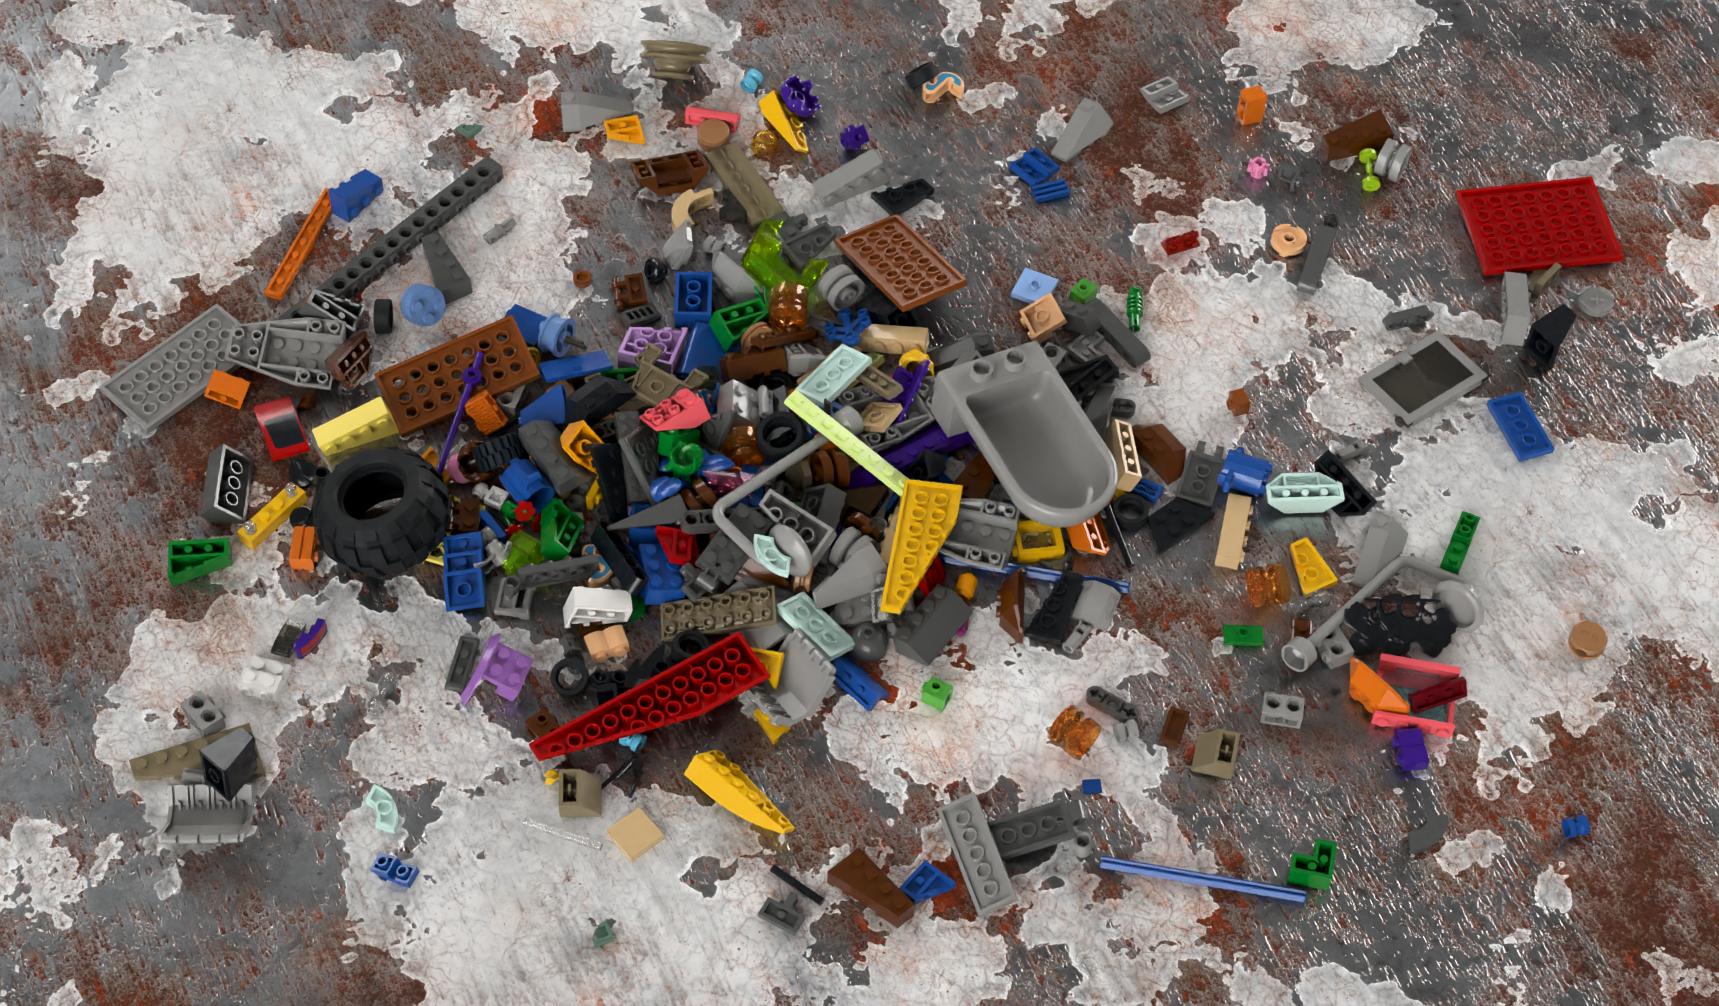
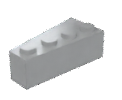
M1504 273L1501 285V317H1503L1501 344L1523 346L1528 325L1532 324L1533 314H1530L1532 309V303H1530L1531 292H1529L1530 282L1527 281V274Z
M772 489L768 490L759 503L761 510L775 525L789 526L803 538L810 550L812 565L815 567L836 538L835 530Z

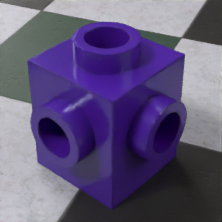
M864 124L846 126L844 128L845 131L839 133L841 137L840 142L845 149L856 151L862 148V144L870 141Z

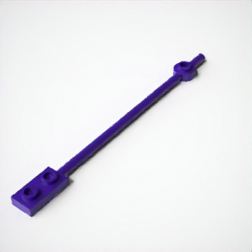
M477 352L472 367L467 368L462 374L465 388L436 466L441 475L460 425L465 404L469 399L472 388L478 386L482 381L479 370L484 357L482 352Z

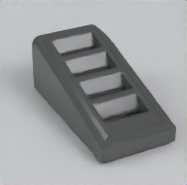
M652 303L620 313V320L627 329L629 327H643L661 318V314Z

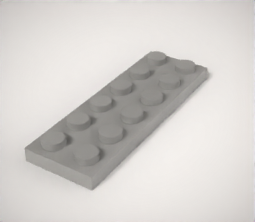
M975 792L938 808L937 811L979 917L986 916L1018 901Z

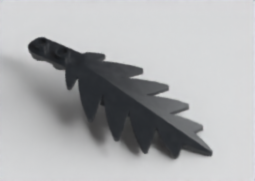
M688 643L681 644L679 647L686 652ZM662 644L648 656L640 668L639 659L637 658L631 664L628 671L596 670L590 675L589 683L595 689L596 685L616 683L617 689H632L675 666L677 663L671 654L663 661L665 645ZM697 648L692 655L701 652V650Z

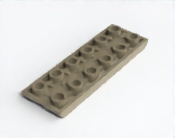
M736 141L703 153L704 158L752 227L784 212L779 201Z
M775 586L704 596L694 603L691 599L661 603L662 641L672 642L676 634L683 630H695L705 636L774 626L777 624Z

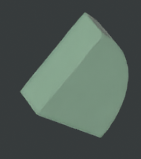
M475 123L473 125L461 124L457 127V132L469 140L482 131V127Z
M607 920L599 924L593 935L594 948L614 941V936Z

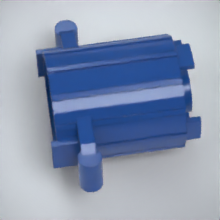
M1238 447L1237 451L1230 449L1222 473L1219 472L1217 482L1219 485H1223V492H1229L1230 488L1251 495L1264 496L1266 492L1265 487L1269 475L1272 474L1273 465L1269 464L1267 460L1244 454L1243 447Z
M516 457L509 461L511 465L502 475H499V480L517 503L521 500L532 502V507L536 510L534 515H537L553 500L555 490L531 460H519Z

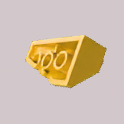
M773 90L759 101L761 113L796 151L807 153L806 136L801 131L803 123L799 122V115L787 109L781 92Z

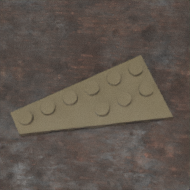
M250 723L131 759L129 762L135 781L161 780L162 778H174V780L182 779L184 768L203 771L199 750L240 727L252 733ZM255 742V751L258 755V758H256L258 768L254 771L252 775L266 777Z

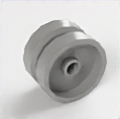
M1388 138L1379 153L1374 174L1383 177L1388 172V179L1398 183L1409 162L1412 147L1402 144L1398 148V141Z
M841 264L830 269L822 277L818 285V293L835 311H839L842 308L852 307L860 299L864 292L865 284L847 265Z
M848 527L836 540L831 550L829 561L838 567L851 557L850 554L855 549L868 542H871L876 549V541L867 535L862 536V532L855 527Z

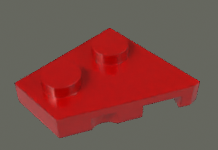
M656 525L655 534L669 562L685 565L687 562L690 563L693 534H686L677 528Z

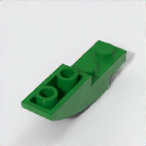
M1462 511L1441 562V569L1459 574L1481 517Z

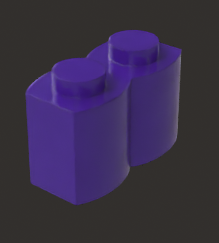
M1397 729L1391 738L1392 747L1396 748L1397 765H1400L1402 771L1427 769L1429 759L1421 729Z

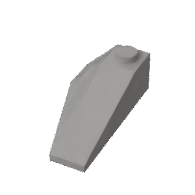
M580 91L561 92L563 132L586 130V127L592 125L600 126L605 120L632 116L630 100Z
M871 542L855 549L850 554L851 557L845 563H841L838 566V570L832 576H828L813 591L815 609L819 610L876 591L885 585L888 568Z

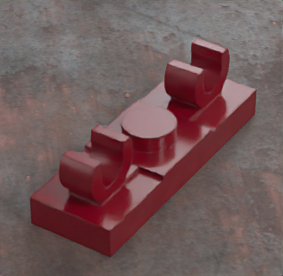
M1463 676L1452 678L1450 681H1443L1426 689L1408 693L1411 712L1416 714L1467 697L1466 679Z

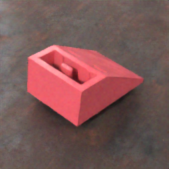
M687 388L679 390L676 395L661 401L659 405L646 410L643 415L639 416L640 420L655 431L696 428L711 418L703 399Z

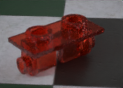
M1191 230L1182 236L1167 237L1166 240L1160 243L1168 256L1199 247L1200 243L1197 240L1199 233L1198 231Z

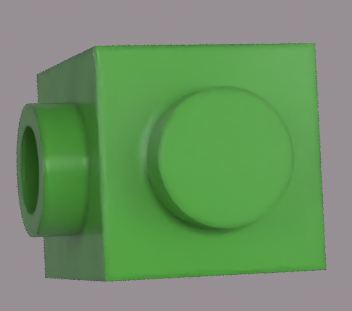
M1082 278L1070 290L1069 300L1085 305L1096 298L1098 286Z
M932 676L921 687L922 702L943 712L952 698L953 686Z

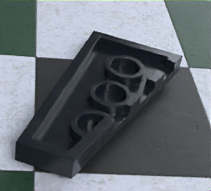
M586 444L587 451L591 452L593 458L591 460L592 467L596 468L599 477L597 479L598 486L602 488L604 493L602 499L609 521H621L629 517L620 444Z
M1064 571L1053 587L1048 599L1046 598L1043 602V606L1038 614L1036 613L1030 626L1025 629V637L1062 645L1084 580L1083 574Z

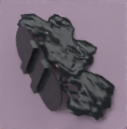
M1397 593L1384 597L1363 598L1364 601L1376 602V606L1373 609H1367L1361 602L1356 601L1349 609L1346 608L1344 610L1345 623L1356 631L1351 636L1349 643L1354 650V654L1357 656L1370 655L1378 647L1382 649L1384 654L1401 656L1410 651V643L1416 642L1423 653L1436 658L1443 648H1446L1451 643V635L1456 632L1458 626L1451 621L1450 612L1447 608L1441 607L1436 609L1434 613L1427 611L1424 608L1426 604H1438L1441 600L1422 599L1421 594H1412L1403 598L1402 594ZM1397 603V610L1385 613L1381 604ZM1402 604H1417L1418 612L1412 617L1404 616ZM1374 612H1377L1376 618L1373 617ZM1423 613L1425 617H1429L1431 621L1430 624H1426L1422 618ZM1432 615L1436 616L1435 621L1432 619Z

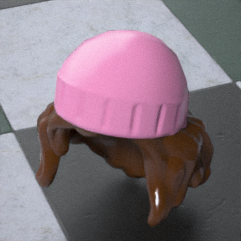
M472 440L468 444L463 445L459 453L451 456L447 464V471L453 481L463 484L470 481L480 483L494 476L496 469L487 472L479 471L472 453L474 447L485 442Z

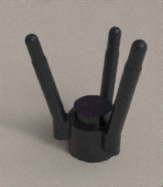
M632 755L627 762L602 783V789L611 781H617L624 774L630 777L635 775V780L628 795V798H632L639 779L644 774L641 770L644 767V762L639 757Z

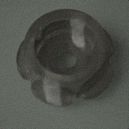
M1333 212L1325 214L1323 225L1337 227L1338 217Z

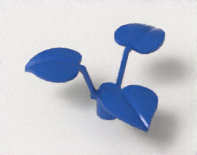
M711 455L704 459L702 467L698 469L697 478H701V474L703 476L718 474L735 467V463L724 455ZM663 456L659 458L658 471L662 473L673 471H665L666 468L664 466L668 465L670 461L668 457ZM682 475L680 476L682 482L675 477L663 476L654 480L650 486L651 496L656 504L679 490L682 491L684 488H689L694 495L697 492L692 487V483H689Z

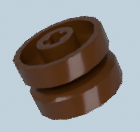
M838 448L831 449L828 453L824 450L812 453L810 469L813 486L816 487L830 483L840 490L847 489L850 482V468L845 452Z
M700 477L692 482V487L697 492L696 495L689 488H684L678 493L691 510L713 509L714 504L720 499Z

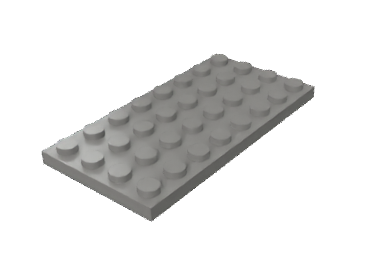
M215 304L99 386L100 391L143 430L149 433L205 393L214 369L224 371L230 375L241 367L224 359L232 325L241 323L221 306Z

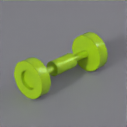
M1372 148L1363 149L1359 153V160L1366 164L1368 177L1362 181L1363 189L1366 191H1376L1380 188V179L1373 176L1372 163L1376 161L1377 153Z

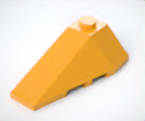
M584 420L570 423L560 436L562 448L575 462L597 474L596 468L592 467L591 460L593 458L591 452L587 451L586 444L603 443V441Z

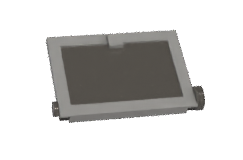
M1437 330L1359 377L1358 382L1396 417L1395 423L1398 427L1405 425L1408 428L1409 426L1413 427L1475 389L1484 380L1490 378L1492 372L1486 362L1480 361L1475 364L1445 335Z

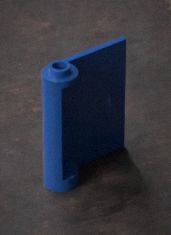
M701 321L694 322L676 378L685 380L692 370L696 368L709 376V380L706 383L716 387L717 383H720V386L727 383V381L722 380L718 359L724 357L726 353L741 352L743 348L740 342L728 352H725L709 324Z
M599 350L538 363L537 369L541 375V380L549 383L611 370L613 366L605 350Z

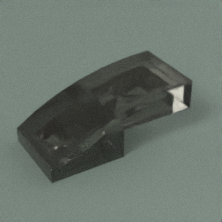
M287 619L275 639L271 653L290 658L295 652L294 643L296 639H299L302 632L306 631V623Z

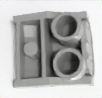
M685 220L663 246L664 263L672 270H679L680 266L687 265L693 250L691 220Z
M1095 580L1084 581L1070 620L1079 622L1082 620L1084 624L1101 629L1102 632L1106 633L1120 601L1121 594L1112 586Z

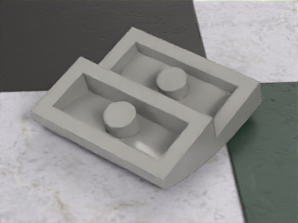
M1169 76L1140 88L1145 99L1160 114L1189 102V96L1181 91L1178 82Z

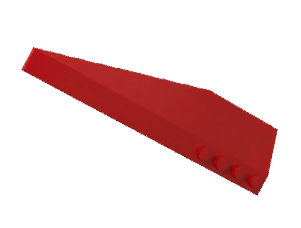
M738 631L529 743V747L538 761L698 717L766 681L771 676Z

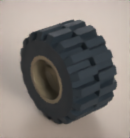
M517 433L500 436L472 449L480 472H487L509 464V461L516 457L521 459L525 455Z

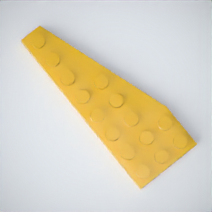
M905 479L880 607L881 612L901 614L958 521L963 485Z

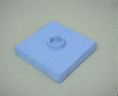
M1025 267L1011 292V297L1032 304L1050 292L1053 294L1058 285V279Z

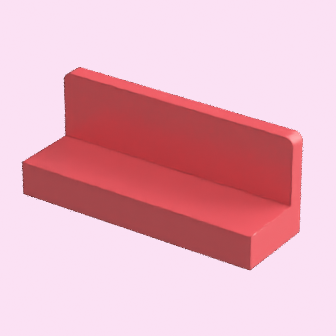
M686 107L685 124L699 126L705 120L719 119L728 125L730 131L737 132L740 114Z

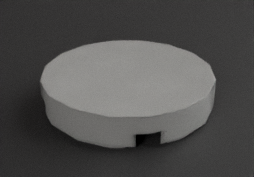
M1589 285L1579 292L1577 303L1584 313L1590 316L1602 317L1612 311L1614 297L1608 289L1602 286L1593 287V285Z

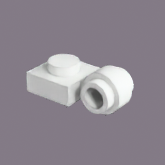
M483 482L476 484L471 494L473 499L484 500V504L501 511L502 505L510 498V494L507 491L494 485L489 490V487Z

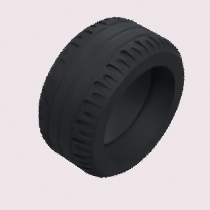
M778 411L767 415L760 421L756 429L755 436L760 453L767 460L774 463L807 443V434L803 422L794 414L786 411ZM788 427L797 432L795 440L786 447L775 448L766 443L767 436L776 428Z

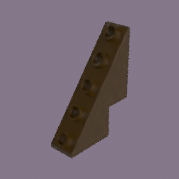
M878 484L867 488L860 486L851 490L842 489L841 491L847 494L839 517V524L843 526L846 517L854 512H860L869 519L875 517L890 495L889 487L884 484ZM804 493L796 497L797 502H802Z

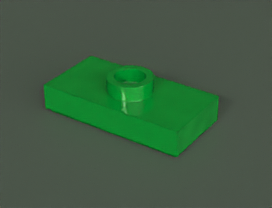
M1223 625L1222 627L1223 645L1263 646L1262 626Z

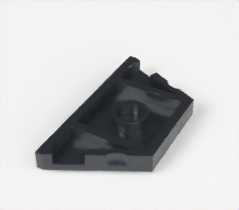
M1175 498L1148 516L1147 523L1152 531L1153 541L1156 542L1158 554L1161 555L1213 519L1215 513Z

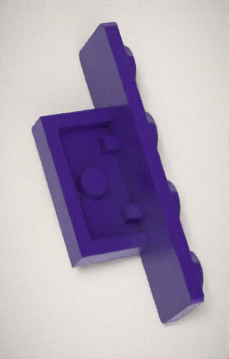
M926 359L919 362L913 374L902 366L896 368L892 379L900 383L904 391L890 401L882 396V399L888 403H901L903 408L891 425L903 422L905 419V412L914 401L913 396L922 385L921 380L929 371L930 360Z

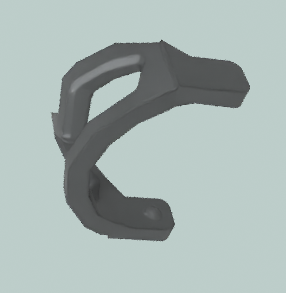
M1064 542L1065 550L1068 551L1065 557L1052 562L1040 559L1038 561L1039 565L1043 568L1053 569L1054 565L1064 562L1062 569L1053 570L1067 571L1069 567L1073 568L1074 556L1071 545Z

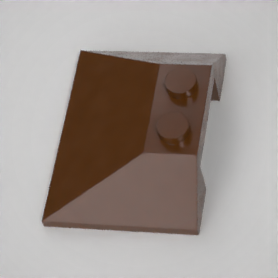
M699 150L630 162V166L639 183L663 197L671 196L673 193L683 194L690 189L694 190L709 171V166Z

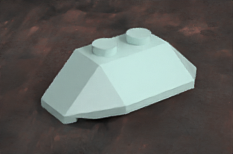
M1320 472L1282 473L1266 485L1268 504L1284 514L1324 512L1345 500L1342 483L1336 482Z

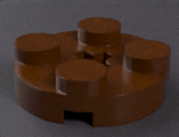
M860 512L850 513L844 520L846 528L853 526L862 532V536L867 535L876 542L880 538L878 528L876 526L873 528L870 524L871 520Z

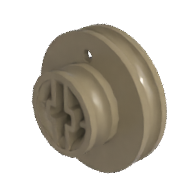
M641 40L640 45L644 46L645 50L640 53L639 57L654 60V63L658 65V70L653 72V76L694 80V76L689 72L690 68L695 67V64H710V59L706 58V54L711 52V47L667 40Z

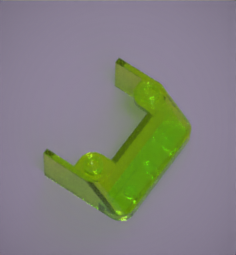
M764 218L743 254L741 263L750 274L781 301L790 302L817 283L829 260L810 258L802 274L799 276L778 257L781 251V242L775 235L783 221L781 219Z

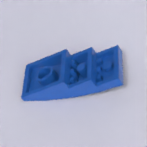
M483 532L443 537V583L446 612L486 607L485 566L480 568L474 567V563L485 560Z

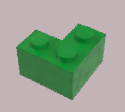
M687 428L659 431L658 453L668 457L666 453L675 448L679 441L699 445L700 430Z
M1316 839L1312 856L1293 852L1289 864L1287 882L1328 891L1333 875L1337 843Z

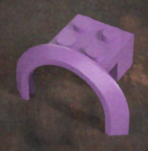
M500 633L491 636L483 647L486 650L472 678L461 694L463 706L471 698L481 678L497 685L495 693L513 702L519 694L534 660L499 643Z

